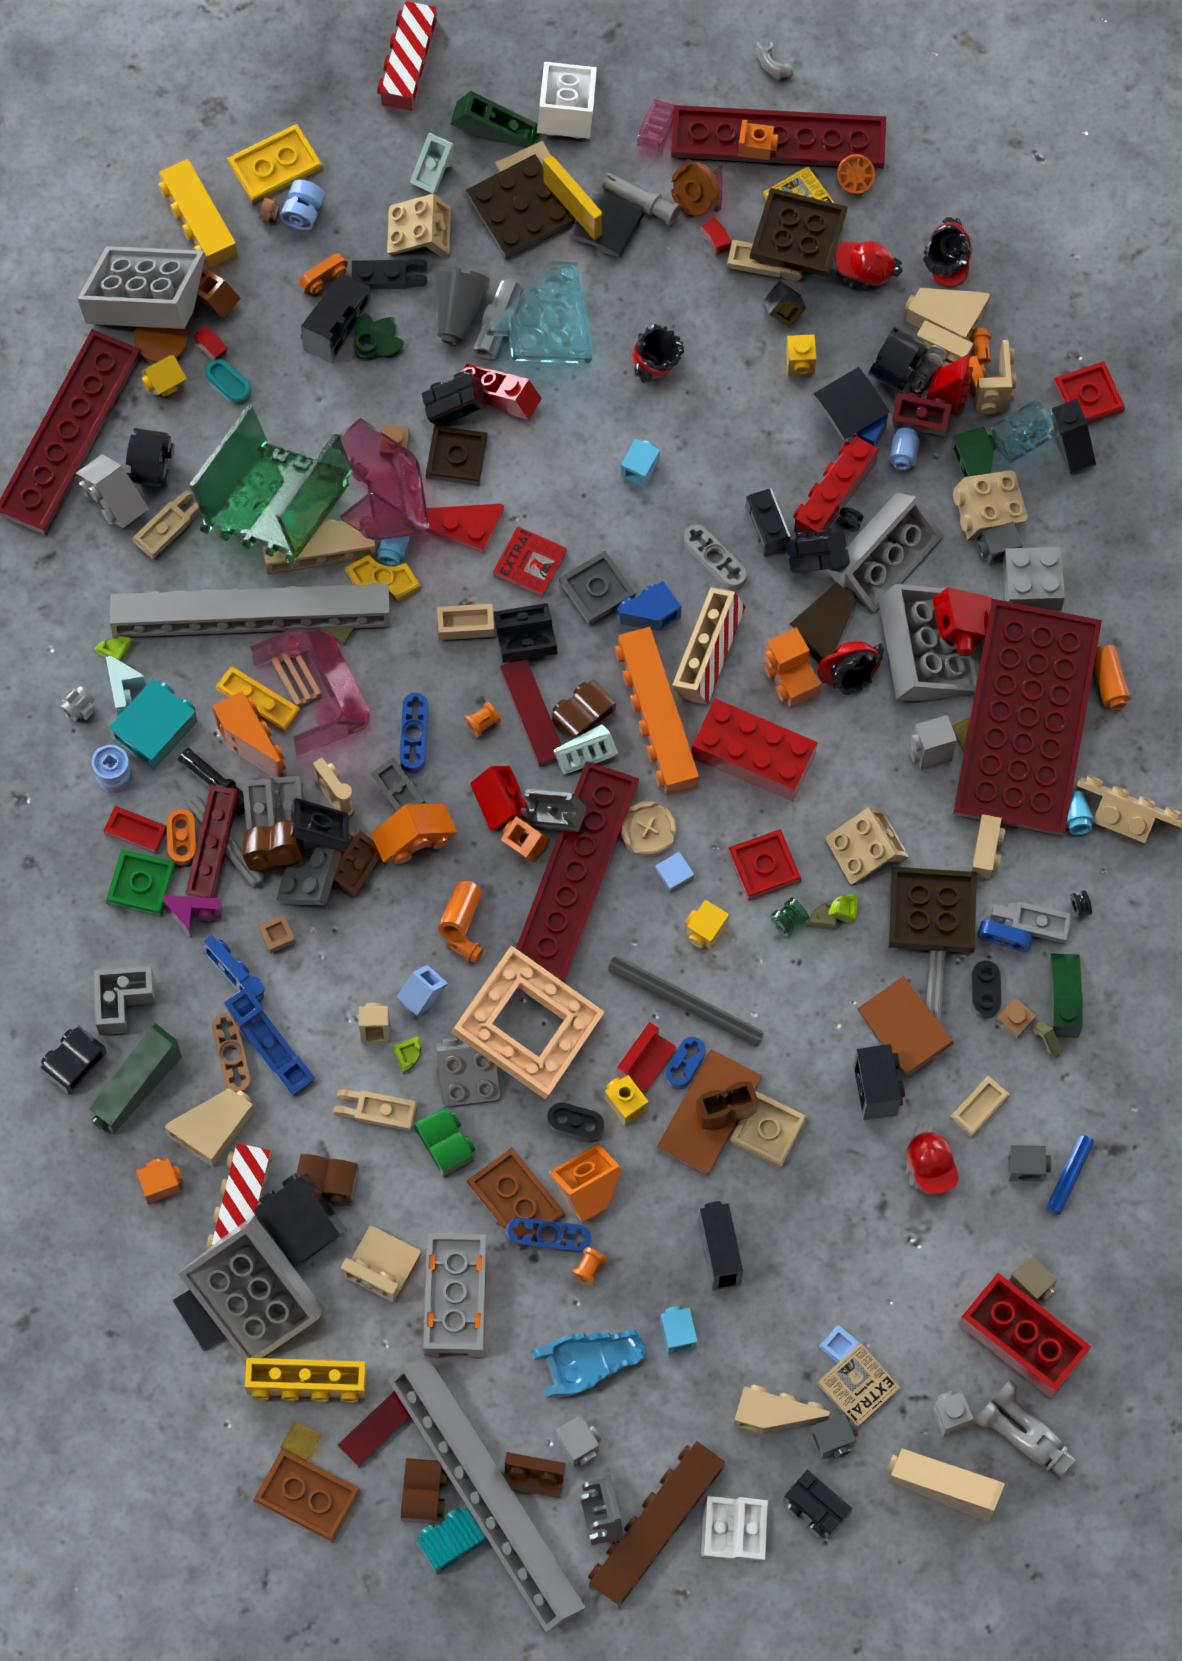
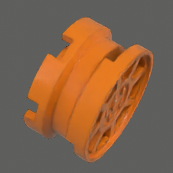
M853 154L841 161L838 166L837 176L840 185L846 191L858 194L867 191L873 185L875 169L868 158L860 154Z

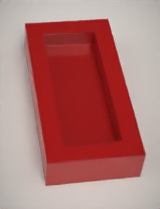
M115 806L103 831L108 836L156 854L167 832V826Z

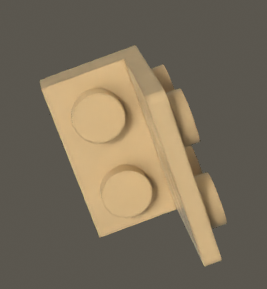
M434 193L391 205L388 216L387 253L395 255L426 246L440 257L449 255L451 206Z
M866 808L825 837L850 884L858 883L888 861L901 863L909 857L884 811L878 808Z
M369 1226L351 1260L346 1258L342 1264V1277L394 1303L421 1252L419 1249L376 1227Z

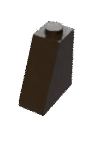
M838 582L789 623L788 631L797 627L810 650L809 656L818 664L826 656L834 654L841 645L855 612L857 600H855L854 593L847 587L843 588Z

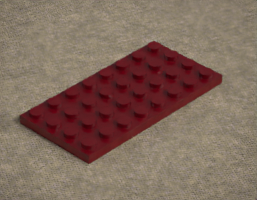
M997 599L991 600L953 815L981 820L982 815L1002 818L1001 824L1064 836L1102 620Z

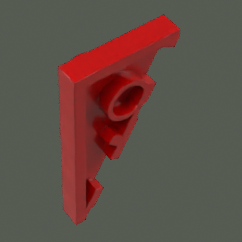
M499 503L397 510L395 520L484 554L502 516L504 505Z

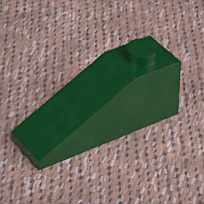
M470 91L456 102L450 125L473 136L524 148L534 145L538 123L473 91Z
M985 427L953 435L951 448L963 478L991 473L993 452L996 450L993 436L987 434Z
M1051 953L1050 1027L1053 1028L1056 1037L1079 1038L1083 1022L1080 955Z

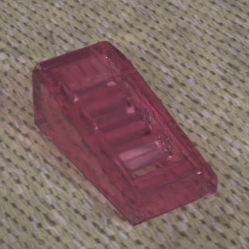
M653 99L638 133L637 146L660 153L663 152L673 125V104ZM656 108L669 111L670 113L666 114L656 111ZM653 116H657L667 120L666 122L658 119H654ZM650 124L661 126L663 129L650 126ZM650 131V132H653V133H657V134H660V136L658 137V136H655V135H651V134H648L647 132Z

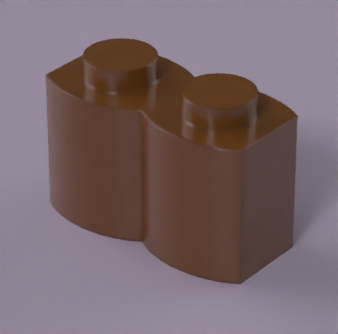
M594 679L588 683L583 682L578 685L573 692V697L568 700H560L552 709V722L570 741L600 725L616 710V702Z
M291 820L278 822L271 827H254L244 832L242 857L251 871L266 870L276 864H293L303 859L304 840L291 837Z
M738 1082L729 1086L725 1091H709L696 1099V1112L701 1127L704 1129L718 1128L729 1120L749 1118L757 1112L758 1099L752 1082Z
M311 1154L300 1155L296 1173L298 1177L308 1173L324 1198H327L331 1204L342 1206L345 1205V1202L353 1201L359 1173L357 1163Z
M406 1458L401 1521L437 1524L438 1516H444L445 1499L440 1498V1488L446 1487L447 1474L442 1469L439 1461Z

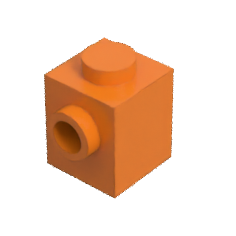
M162 1158L154 1159L148 1162L146 1167L136 1170L147 1204L181 1193L178 1183L183 1182L177 1165L171 1166L169 1158L165 1160Z

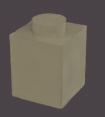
M1031 1255L1012 1273L1009 1281L1036 1303L1040 1300L1045 1303L1056 1292L1054 1287L1058 1279Z

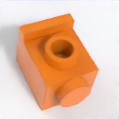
M742 120L738 156L770 160L771 150L776 151L778 135L773 134L774 126L747 123L748 120Z
M517 816L505 826L503 830L504 835L500 839L533 862L537 861L551 840ZM526 835H528V837L526 838V840H525L524 843H523V838H524Z

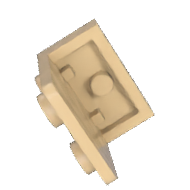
M1002 340L998 360L1000 377L978 379L974 400L975 413L991 415L997 412H1007L1009 401L1014 400V389H1016V373H1012L1014 348H1009L1008 340Z
M1012 470L964 477L953 489V500L959 508L961 515L960 524L962 530L966 533L967 540L977 539L982 534V530L1013 521L1015 524H1021L1028 518L1017 477Z

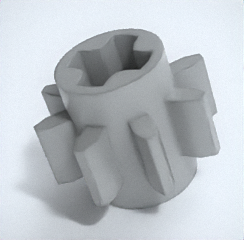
M80 686L74 690L69 687L60 696L64 703L60 707L61 710L74 721H77L78 718L87 720L95 711L92 705L95 699L87 690Z

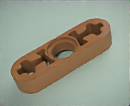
M222 1013L214 1018L212 1030L227 1089L230 1088L235 1093L238 1090L247 1093L251 1087V1078L239 1027L230 1014ZM227 1022L229 1026H232L229 1028L231 1040L225 1041L223 1030H217L222 1027L221 1023ZM230 1047L237 1048L240 1051L238 1059L227 1061L223 1057L226 1049ZM234 1068H238L241 1079H246L242 1081V1086L236 1087L235 1083H230L234 1081L232 1071Z

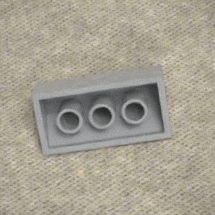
M895 493L846 547L850 563L846 566L827 571L835 582H838L843 588H849L854 593L855 600L874 613L880 607L878 597L893 585L901 584L939 542L943 535L917 497Z

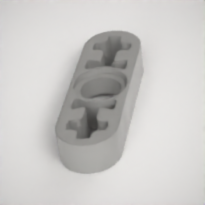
M701 525L689 526L684 532V546L725 588L729 590L742 588L746 582L745 567L705 527ZM691 535L695 537L701 535V543L705 546L702 553V545L698 541L692 543ZM715 551L719 552L723 559L719 563H711L707 559V555ZM727 562H729L727 569L732 574H736L738 572L739 580H736L735 578L729 580V572L724 568Z

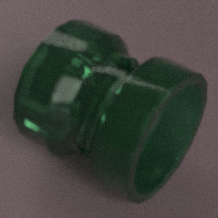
M791 897L784 903V907L781 910H775L769 915V918L774 927L782 935L788 937L794 932L798 924L802 925L809 919V915L804 907Z

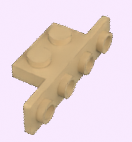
M1087 775L1086 779L1081 777L1077 783L1078 787L1103 796L1093 819L1095 824L1146 843L1155 818L1182 828V813L1175 809L1166 807L1165 810L1157 808L1154 801L1145 797H1139V800L1130 797L1127 790L1117 786H1113V789L1102 785V780Z

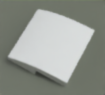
M713 1496L704 1497L701 1557L764 1561L768 1500L743 1497L737 1499Z

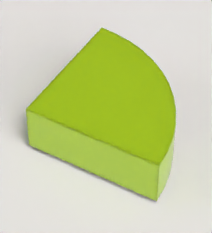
M118 636V638L100 642L94 651L105 659L112 656L122 662L133 644V640L128 637Z
M848 894L836 898L831 904L828 915L847 923L856 922L859 895Z
M419 1036L392 1046L402 1074L410 1071L419 1060L421 1053Z

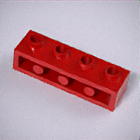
M856 435L850 443L846 441L838 452V456H840L835 464L833 462L829 463L823 473L825 478L820 484L815 483L808 494L810 499L805 505L800 504L793 515V518H795V533L812 530V535H816L817 530L831 527L838 517L840 509L846 506L876 464L878 448Z

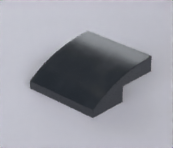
M593 191L590 199L602 211V235L594 240L577 220L569 235L574 241L594 245L598 252L621 257L644 217V213L619 199Z
M859 367L812 394L824 417H829L841 440L850 437L890 413L875 387Z
M548 603L493 612L503 663L558 654Z

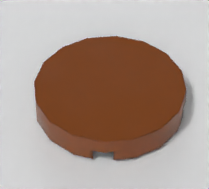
M699 162L684 164L675 171L671 183L673 182L671 192L675 203L681 204V210L685 214H692L694 216H702L712 211L717 205L720 195L719 183L715 174L706 165Z
M137 326L133 336L135 347L141 349L140 356L149 364H154L168 355H174L177 359L186 352L188 345L186 328Z

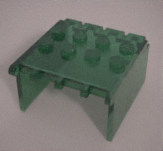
M248 404L189 484L205 519L200 526V531L207 534L212 528L221 531L220 539L228 541L232 535L242 538V546L250 549L254 543L265 546V555L270 557L274 556L276 551L285 553V561L293 564L350 485L348 478L353 469L340 436L336 433L332 435L316 459L310 457L307 459L305 455L290 450L285 451L284 448L266 443L267 438L253 405Z

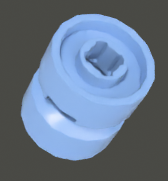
M295 180L288 193L289 200H286L280 213V218L284 223L295 229L311 230L318 215L317 211L321 208L325 198V192L312 182Z
M106 745L100 747L94 753L92 768L99 787L111 793L124 790L132 778L126 752L116 745Z

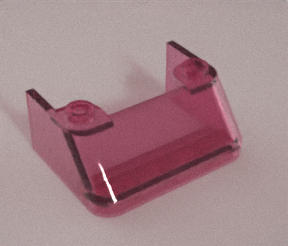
M359 418L330 442V447L350 460L352 476L356 480L367 484L368 494L340 515L342 521L361 532L365 538L372 540L419 535L429 528L420 465L411 451L362 418Z
M290 629L250 646L255 668L271 662V659L274 657H281L283 653L290 657H298L309 652L330 698L320 702L315 708L314 716L318 726L293 736L297 757L359 732L368 726L370 722L369 709L334 637L326 631Z

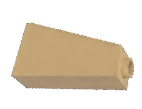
M901 1449L899 1456H892L887 1471L892 1473L889 1482L988 1523L1005 1483L905 1449Z

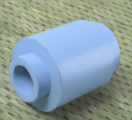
M900 428L893 435L889 462L898 470L905 471L916 465L920 439L915 430Z

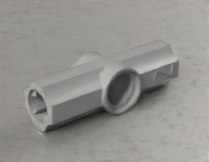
M510 279L501 280L492 304H488L481 325L482 329L474 345V353L482 359L488 361L491 359L495 360L505 335H509L515 310L523 292V287L516 281Z

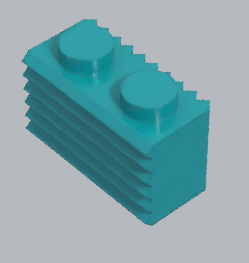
M456 1508L444 1516L446 1521L442 1524H439L437 1527L431 1524L419 1532L420 1537L416 1540L417 1545L435 1574H438L487 1542L486 1536L468 1508H464L462 1511Z

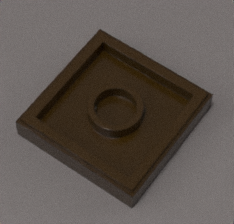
M434 426L425 474L426 479L480 486L488 433Z

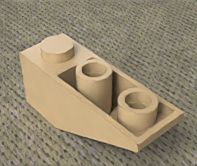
M751 1385V1388L744 1386L734 1420V1427L763 1435L818 1424L828 1420L830 1411L825 1410V1406L816 1402H808V1404L796 1402L797 1398L789 1394L780 1393L779 1396L769 1394L768 1390L761 1386Z

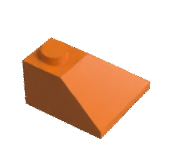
M596 1144L549 1171V1174L571 1211L581 1222H584L587 1219L596 1217L599 1212L608 1207L622 1170L614 1159L599 1144Z

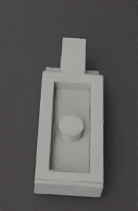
M1017 901L1016 903H1009L1008 907L994 904L990 920L1025 930L1034 937L1066 944L1072 914Z

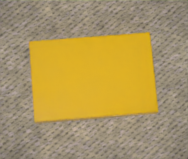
M298 124L227 158L228 165L252 204L292 185L295 180H302L323 169V164Z
M548 156L543 160L544 183L594 240L602 235V211L554 156Z

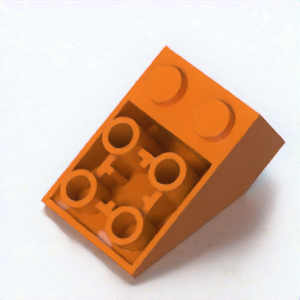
M243 691L212 705L216 727L229 750L273 778L284 777L283 770L286 767L283 762V753L278 744L273 745L270 739L271 732L266 722H260L257 715L259 711L253 699H247Z

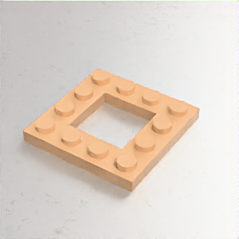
M510 946L450 1033L536 1094L546 1099L604 1014V1011L519 950ZM517 987L564 1020L539 1057L492 1024Z

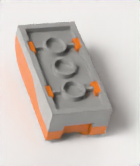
M427 1233L424 1357H439V1353L468 1354L469 1358H483L486 1234Z

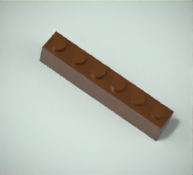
M697 1440L692 1447L689 1445L685 1446L677 1458L681 1462L674 1471L671 1468L666 1471L659 1482L663 1486L657 1494L651 1492L642 1504V1507L645 1508L638 1518L634 1515L625 1526L624 1530L627 1533L624 1539L621 1541L615 1540L606 1552L609 1556L603 1565L598 1563L588 1576L591 1580L589 1582V1589L617 1610L725 1467L724 1460Z

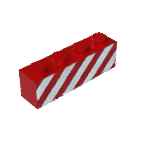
M405 1L403 11H398L396 26L399 27L397 33H392L390 40L391 56L386 55L383 68L386 74L384 79L380 78L377 88V94H381L382 105L413 111L437 23L436 7Z

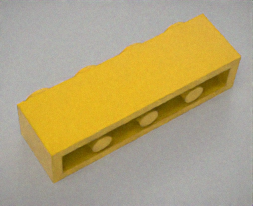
M189 159L160 171L161 182L158 183L159 190L164 198L169 197L172 203L170 204V209L175 219L180 218L184 224L181 226L183 233L188 241L193 240L196 245L193 247L194 250H203L205 252L204 261L207 267L210 269L238 256L236 242Z

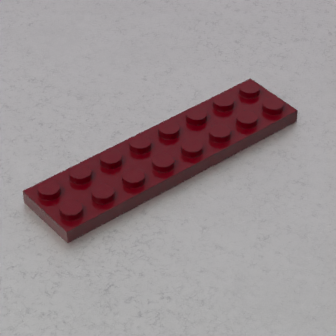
M674 105L671 157L839 166L846 157L860 154L868 158L874 168L884 169L886 116ZM742 120H748L747 123L774 126L773 134L778 135L776 151L771 150L770 160L738 156Z
M91 329L0 497V517L45 535L73 483L76 473L81 468L140 357V348Z
M588 761L585 762L574 795L588 807L579 833L559 832L516 946L517 950L564 983L639 784V778Z

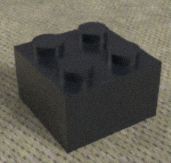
M891 1044L858 1048L853 1068L863 1120L897 1116L899 1106L903 1105L902 1097H905L903 1080L897 1079V1070H900L898 1053L892 1052Z

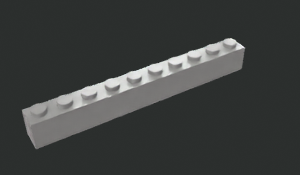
M389 584L288 586L285 588L260 587L258 589L244 590L232 588L230 590L217 591L205 589L191 592L177 590L165 593L150 591L139 594L122 592L110 595V627L113 638L118 636L140 637L321 630V628L390 627Z
M423 1357L401 1367L388 1381L545 1632L547 1633L572 1620L586 1608L429 1357Z

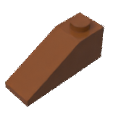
M203 267L196 300L224 319L241 298L224 279Z

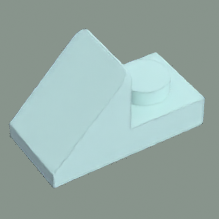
M428 133L409 183L428 192L436 193L445 169L453 164L454 144L432 133Z
M109 656L106 657L115 708L117 716H119L132 702L130 690L145 687L146 683L141 673Z

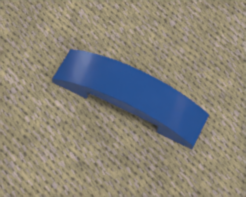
M247 986L223 1003L249 1043L291 1096L315 1079L301 1058L294 1053L265 1014L264 1008Z

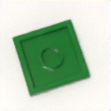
M121 849L107 894L106 904L161 917L164 909L163 896L169 893L177 866L176 863Z

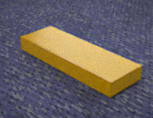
M230 666L215 687L217 692L227 698L243 691L247 699L252 698L259 711L257 713L258 717L283 733H286L301 712L298 706L233 666Z

